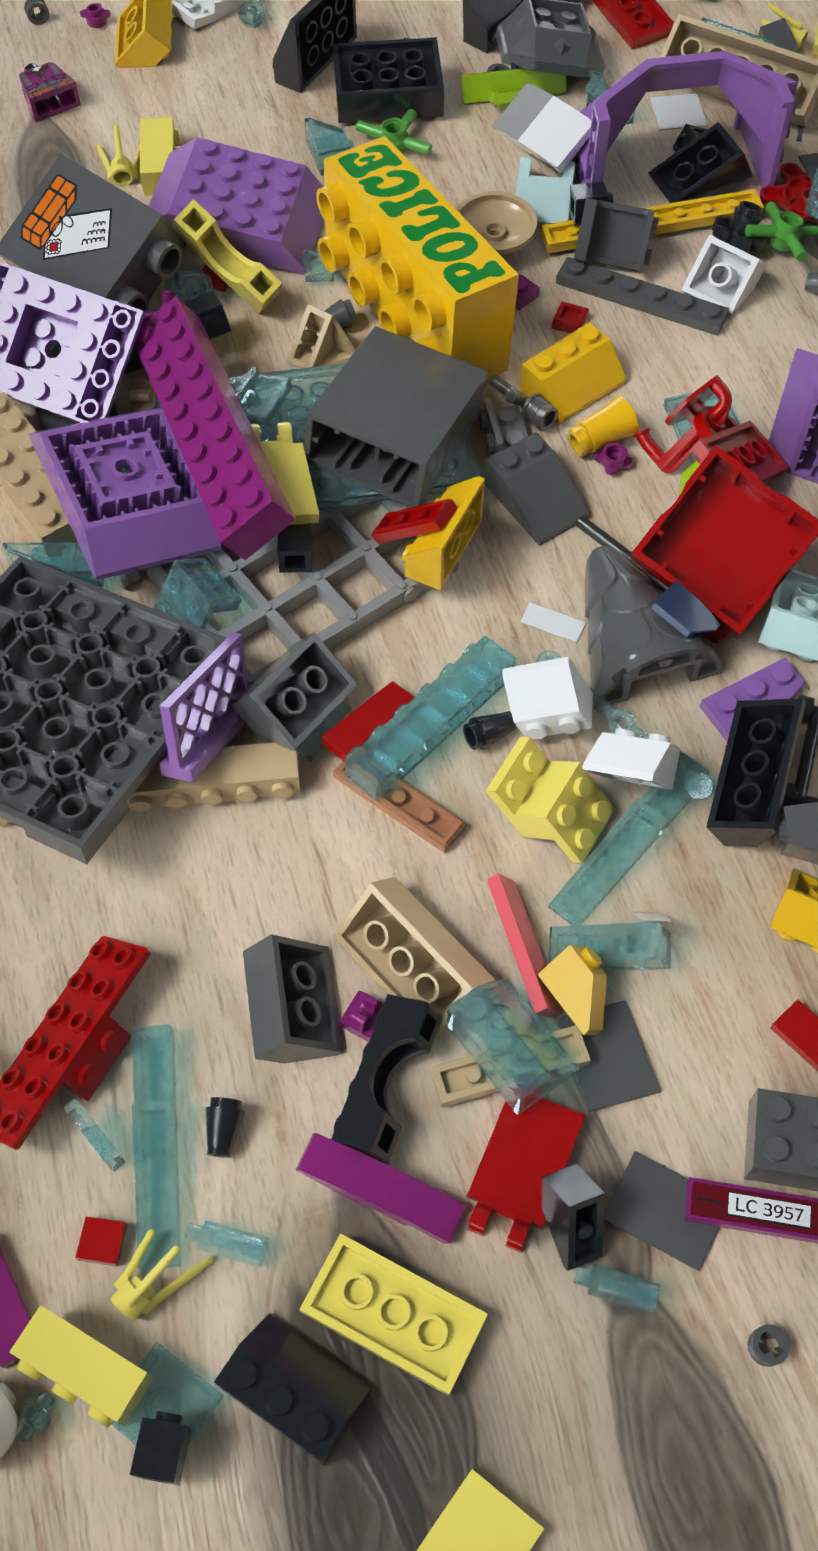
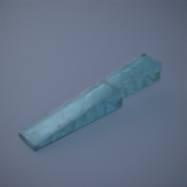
M680 751L673 790L651 786L641 799L637 798L548 904V908L578 929L707 783L709 770Z
M170 1024L131 1028L134 1086L132 1123L137 1248L148 1230L153 1229L155 1231V1236L138 1265V1271L152 1270L172 1247H180L174 1029ZM181 1248L178 1255L167 1268L181 1266Z

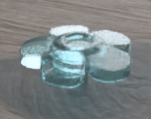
M37 1390L29 1393L24 1400L25 1408L21 1407L16 1411L18 1420L16 1436L19 1440L27 1442L32 1438L35 1431L42 1433L47 1429L51 1422V1416L47 1412L55 1404V1397L51 1393L46 1392L42 1394Z

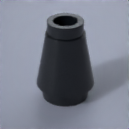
M506 711L504 713L470 718L469 722L463 726V734L471 749L476 750L479 748L480 750H485L510 732L516 730L517 726L513 721L512 713Z
M212 1097L210 1107H205L208 1156L231 1157V1150H233L245 1113L241 1110L242 1101L231 1098Z

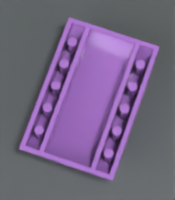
M196 137L169 153L149 207L161 213L173 227L174 219L194 199L216 220L225 238L243 256L251 261L261 262L263 265L306 275L324 219L318 208L316 198L317 190L324 186L306 165Z

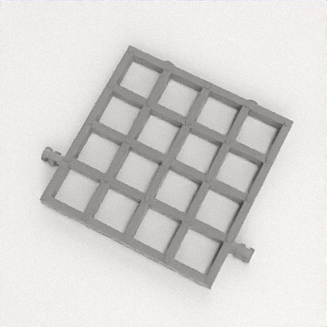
M311 407L284 421L291 424L293 440L306 433L307 412ZM277 426L261 434V442L277 441L276 435H279ZM308 464L319 510V522L311 523L312 540L332 529L351 552L320 571L312 565V572H296L303 581L272 600L267 601L248 578L278 560V534L246 560L240 558L233 562L222 548L219 551L205 554L219 571L184 592L164 571V569L178 561L114 576L120 587L124 589L147 574L186 622L226 638L232 632L242 634V641L268 627L287 650L294 643L301 640V638L282 617L316 596L339 620L316 634L326 647L331 650L404 603L413 602L417 595L430 588V586L410 578L403 580L382 558L383 555L411 538L416 539L417 536L377 543L372 538L367 542L347 520L376 501H379L388 512L410 507L363 486L332 504L313 484V482L330 472ZM458 562L451 574L458 570ZM366 566L387 591L354 611L333 586ZM233 587L253 611L216 632L197 608ZM278 659L253 674L246 668L249 687Z

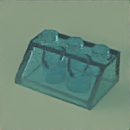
M508 979L478 985L447 1007V1026L517 1115L580 1070L577 1063Z

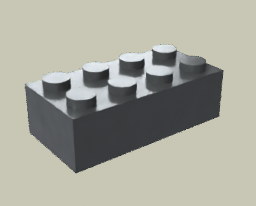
M761 1088L756 1090L749 1101L745 1180L818 1192L817 1097Z

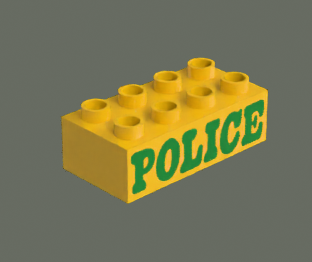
M386 136L324 158V187L317 190L316 198L326 226V236L318 241L319 255L325 268L331 273L339 271L348 281L349 290L354 301L360 307L369 305L378 315L382 329L399 336L411 338L421 345L453 358L465 360L473 366L488 371L487 379L508 371L519 274Z

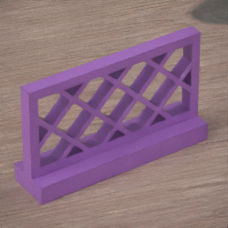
M232 632L160 705L168 755L160 762L161 775L193 783L246 724L230 706L249 688L242 634ZM196 687H197V691H196V695H195V698H194V702H192V701H193L194 694H195V690H196ZM179 706L177 716L175 718L174 710Z

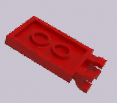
M593 0V3L632 50L668 37L674 25V21L656 0Z
M511 1086L467 1194V1198L477 1202L468 1223V1230L483 1236L492 1212L513 1220L514 1222L505 1246L521 1253L530 1226L532 1225L543 1230L546 1222L542 1210V1177L566 1168L585 1115Z

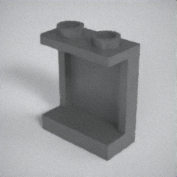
M586 198L574 259L631 268L642 272L643 265L649 266L652 248L647 247L649 236L656 235L659 218L654 217L655 210Z

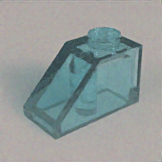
M305 118L306 143L320 175L324 176V158L354 148V144L351 139H347L342 128L312 118Z

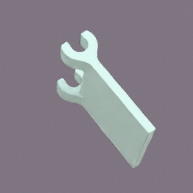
M520 157L516 195L533 207L537 215V226L568 221L570 185H573L575 162L570 161L563 169L561 178L530 175L531 158Z

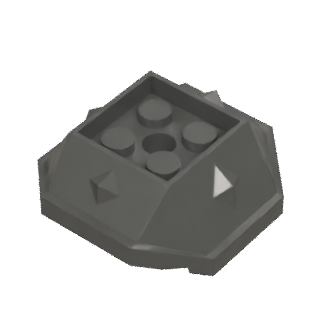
M524 0L497 27L496 39L503 64L517 65L532 71L584 78L603 75L605 64L596 38V32L589 25L584 6L581 3L559 0Z

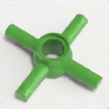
M409 109L402 119L389 118L382 123V127L362 120L357 122L356 131L376 138L386 136L402 154L406 152V148L426 155H430L432 151V144L408 136L406 130L417 117V113L413 109Z
M774 202L767 203L765 211L773 224H748L745 228V235L747 237H770L769 244L780 251L791 250L797 261H804L808 253L799 239L818 238V226H802L804 221L798 214L790 211L780 212Z

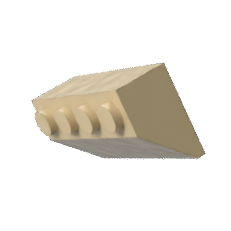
M396 877L371 882L333 935L386 994L426 1001L442 1017L434 1041L474 1008L495 981L485 968Z

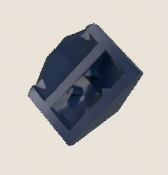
M677 581L650 607L688 638L693 637L695 633L714 632L720 627V624L706 606Z

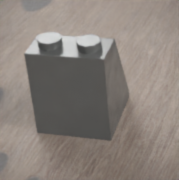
M818 802L782 808L777 832L771 836L773 845H779L781 855L818 865Z

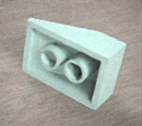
M791 570L769 598L758 643L764 644L767 648L774 651L784 650L794 653L806 661H818V577Z

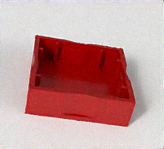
M715 445L685 483L675 503L660 515L632 551L631 561L667 588L675 581L679 582L706 606L722 629L738 639L817 539L818 519L787 496L781 495L767 487L754 472Z

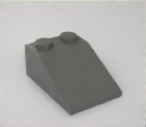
M537 432L485 459V486L539 546L576 526L575 524L581 516H585L587 519L590 518L588 508L556 452Z

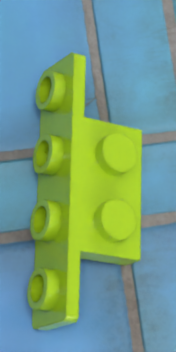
M523 68L463 74L461 76L462 99L465 104L490 101L493 105H497L498 109H506L526 83L532 84L550 94L566 92V75L538 72Z

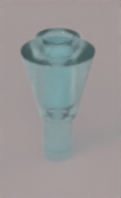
M249 0L240 6L238 11L239 19L246 27L256 28L260 26L263 20V4L265 0Z

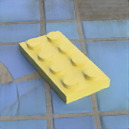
M341 1233L299 1309L302 1314L450 1396L488 1316L484 1311Z

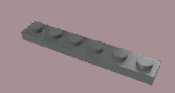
M570 257L566 258L556 276V284L716 336H718L729 311L728 307Z

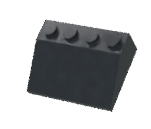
M310 0L290 19L273 57L272 67L275 83L301 93L333 61L332 43L353 42L357 38L356 0Z
M437 37L332 43L338 123H355L359 120L379 122L389 118L402 119L409 109L416 111V118L444 117V83Z

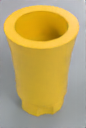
M616 396L604 407L577 422L576 426L568 430L567 438L575 454L583 457L588 453L600 450L610 443L633 436L639 432V424L629 402L622 396Z

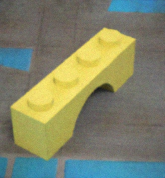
M194 199L174 219L173 228L187 244V247L259 315L279 294L282 282L261 262L251 261L238 252L225 238L216 220Z

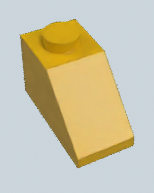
M569 945L537 975L583 1035H598L603 1030L607 975L600 967L602 964L600 957L590 947Z

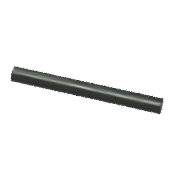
M581 516L577 520L576 527L601 546L616 548L654 583L655 587L663 593L668 589L631 561L632 552L585 516Z

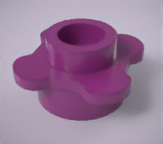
M91 3L86 9L80 11V16L86 18L89 27L100 28L107 23L106 18L110 17V11L102 8L100 3Z
M619 443L606 445L603 452L599 451L595 457L596 461L605 467V472L609 475H615L620 469L632 466V458L627 457V449Z

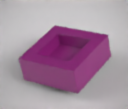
M518 273L519 279L515 308L520 311L539 297L540 287Z

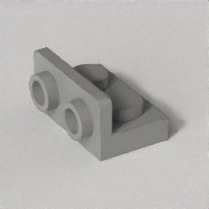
M490 398L483 399V411H480L479 425L480 429H485L487 433L485 434V444L488 453L492 452L495 455L528 437L519 406L512 405L493 409Z

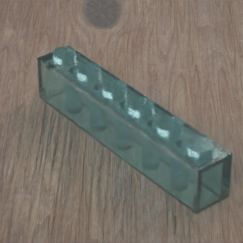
M486 635L476 644L471 643L468 645L462 656L455 663L447 664L437 679L431 684L426 683L423 685L409 704L401 705L390 721L384 726H377L362 746L354 747L345 758V779L374 803H377L381 797H384L397 785L399 780L406 777L505 685L502 671L504 668L515 667L516 657Z

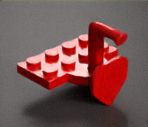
M718 375L684 399L666 418L665 423L668 426L686 419L692 425L666 453L650 435V428H646L633 435V438L637 439L646 454L664 473H672L677 470L693 453L697 455L696 459L701 464L715 445L754 472L763 483L781 476L790 468L788 463L751 420L738 425L729 416L732 405V393ZM713 394L720 400L714 407L705 406L704 404Z

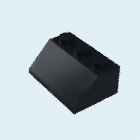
M270 1313L238 1345L214 1381L222 1391L323 1466L330 1458L373 1389L368 1383Z

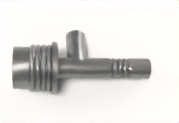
M497 375L490 379V386L505 395L508 403L522 407L521 416L523 420L539 426L543 430L553 425L557 418L558 410L543 395L535 393L529 398Z

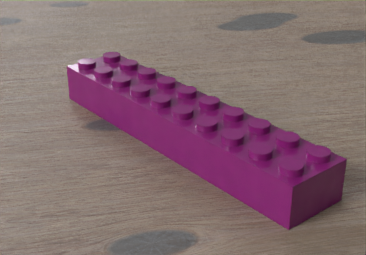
M175 296L170 302L164 304L145 324L141 325L135 341V347L220 543L246 560L294 522L296 518L200 318Z

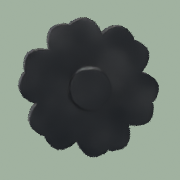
M741 201L739 207H735L731 218L725 215L716 217L712 226L713 236L743 251H750L751 249L761 252L765 250L769 237H747L745 235L746 226L748 224L759 225L762 218L760 214L762 208L749 201Z

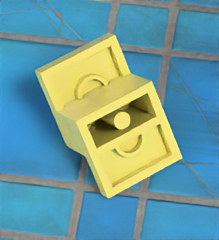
M520 737L486 789V793L522 837L554 840L572 863L583 864L615 810V807L591 775L583 769L581 762L548 761L531 737Z

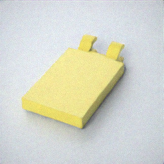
M290 422L277 423L279 434L276 435L277 441L263 442L260 439L259 425L251 424L296 518L290 525L318 523L319 510L303 443H293Z
M471 1469L417 1551H530L544 1528Z

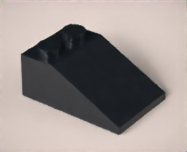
M719 122L648 172L669 203L726 194L753 176L744 152Z

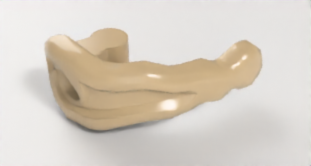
M135 377L128 387L131 404L130 413L154 409L156 393L151 381L146 377Z

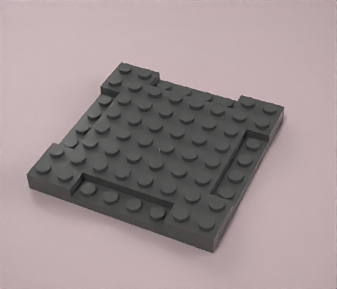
M19 556L0 576V817L22 827L27 837L82 863L88 864L128 813L127 801L167 751L160 705L199 667L226 637ZM196 687L195 694H194V697H193V701H192V702H194V698H195V695H196L197 687ZM179 706L174 710L175 718L177 716Z

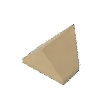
M307 304L286 361L310 373H315L347 363L356 350L334 315L311 304Z

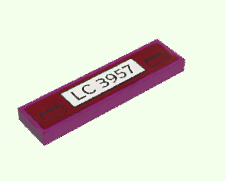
M692 1177L687 1179L684 1221L818 1244L817 1198Z

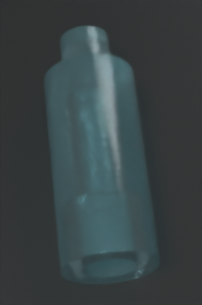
M206 1220L203 1226L190 1222L185 1233V1239L197 1242V1250L261 1268L265 1260L269 1245L268 1237Z
M594 1264L593 1270L577 1266L573 1282L588 1287L587 1295L652 1315L660 1289V1284L596 1264Z

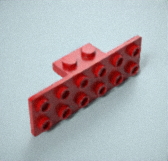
M107 936L100 937L98 942L91 947L89 955L77 972L71 976L66 988L56 1002L47 1010L43 1021L33 1035L27 1039L22 1051L0 1079L1 1144L13 1150H19L62 1085L78 1098L89 1102L132 1037L110 1017V1014L150 957L151 952L146 947Z

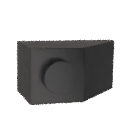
M578 1164L542 1177V1210L562 1264L567 1271L603 1257L605 1193Z

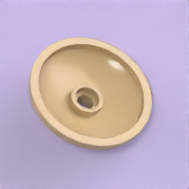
M501 191L481 192L466 198L456 207V210L500 255L510 254L525 247L536 234L537 215L535 210L527 201L517 195Z

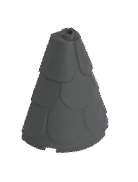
M611 546L595 548L587 559L585 569V617L588 618L590 682L595 708L628 700L632 681L686 667L685 673L690 682L721 674V660L710 643L700 633H695L693 637L689 638L684 636L650 607L661 594L655 589L654 583L616 548Z

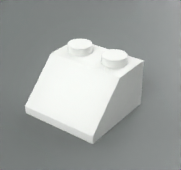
M709 235L681 290L696 298L728 307V313L733 315L754 291L767 264L761 259Z
M569 657L503 669L502 676L513 721L525 737L542 739L549 735L561 733L574 734L580 730L592 729L593 693Z
M616 728L615 734L602 732L583 764L584 770L605 779L673 790L681 748L670 743L671 738L668 736L649 734L648 739L637 738V732Z

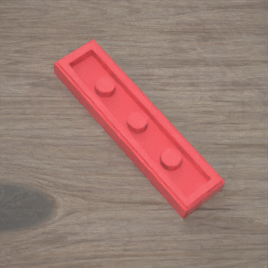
M501 874L488 878V886L534 1012L552 1019L563 1014L562 1006L537 975L546 967V963L515 881Z

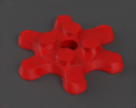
M788 162L782 164L780 176L785 184L782 186L768 185L762 187L759 194L761 202L764 205L774 202L776 206L801 216L804 223L818 224V191L809 175L803 172L795 163ZM807 198H813L814 203H811V200Z

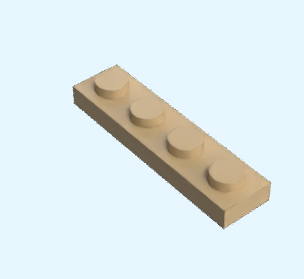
M574 1025L431 1066L430 1073L441 1108L506 1090L511 1088V1086L516 1087L590 1065L591 1059L582 1034L578 1027Z

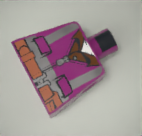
M48 62L40 66L30 63L25 67L24 72L19 74L23 94L35 122L81 105L76 82L55 63Z

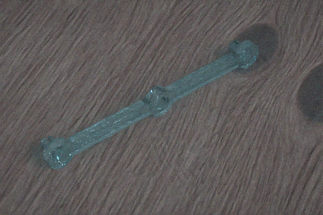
M546 650L538 655L536 663L558 659L561 656L554 651ZM590 688L593 693L592 708L609 721L608 725L612 733L615 734L616 728H620L619 721L622 718H626L627 725L623 729L637 732V738H649V735L636 725V718L631 712L617 710ZM678 759L676 776L687 784L689 795L697 800L709 799L715 792L716 785L713 778L704 773H695Z

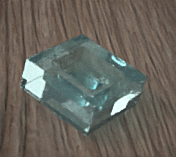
M303 250L302 262L305 282H333L335 273H331L325 268L319 251Z

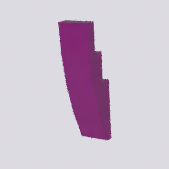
M318 1133L312 1134L295 1169L364 1208L371 1207L404 1226L411 1225L443 1244L451 1242L466 1206L383 1162Z

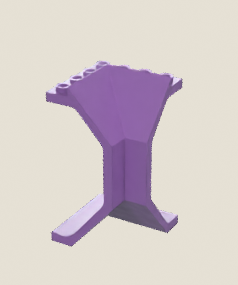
M726 51L647 58L580 112L591 120L589 139L572 158V161L575 162L574 170L578 184L603 181L606 154L646 92L718 85L737 109L734 129L740 130L761 188L768 185L776 186L778 183L779 163L784 159L783 147L785 139H788L790 135L789 123L791 115L796 111L795 94L798 82Z

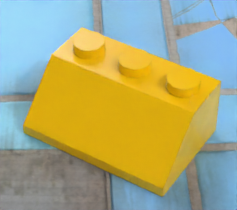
M131 0L119 14L114 63L116 67H155L161 59L165 60L172 50L171 21L173 14L171 0Z
M589 322L522 363L520 390L529 398L535 393L543 395L558 410L555 422L560 425L626 383L627 377L611 340Z
M477 476L448 486L443 496L435 499L434 502L452 499L458 509L442 531L417 535L414 543H409L406 546L402 556V562H405V577L441 591L482 522L485 478Z
M793 868L772 918L770 928L775 929L776 933L786 940L797 941L798 939L811 945V948L818 953V878Z

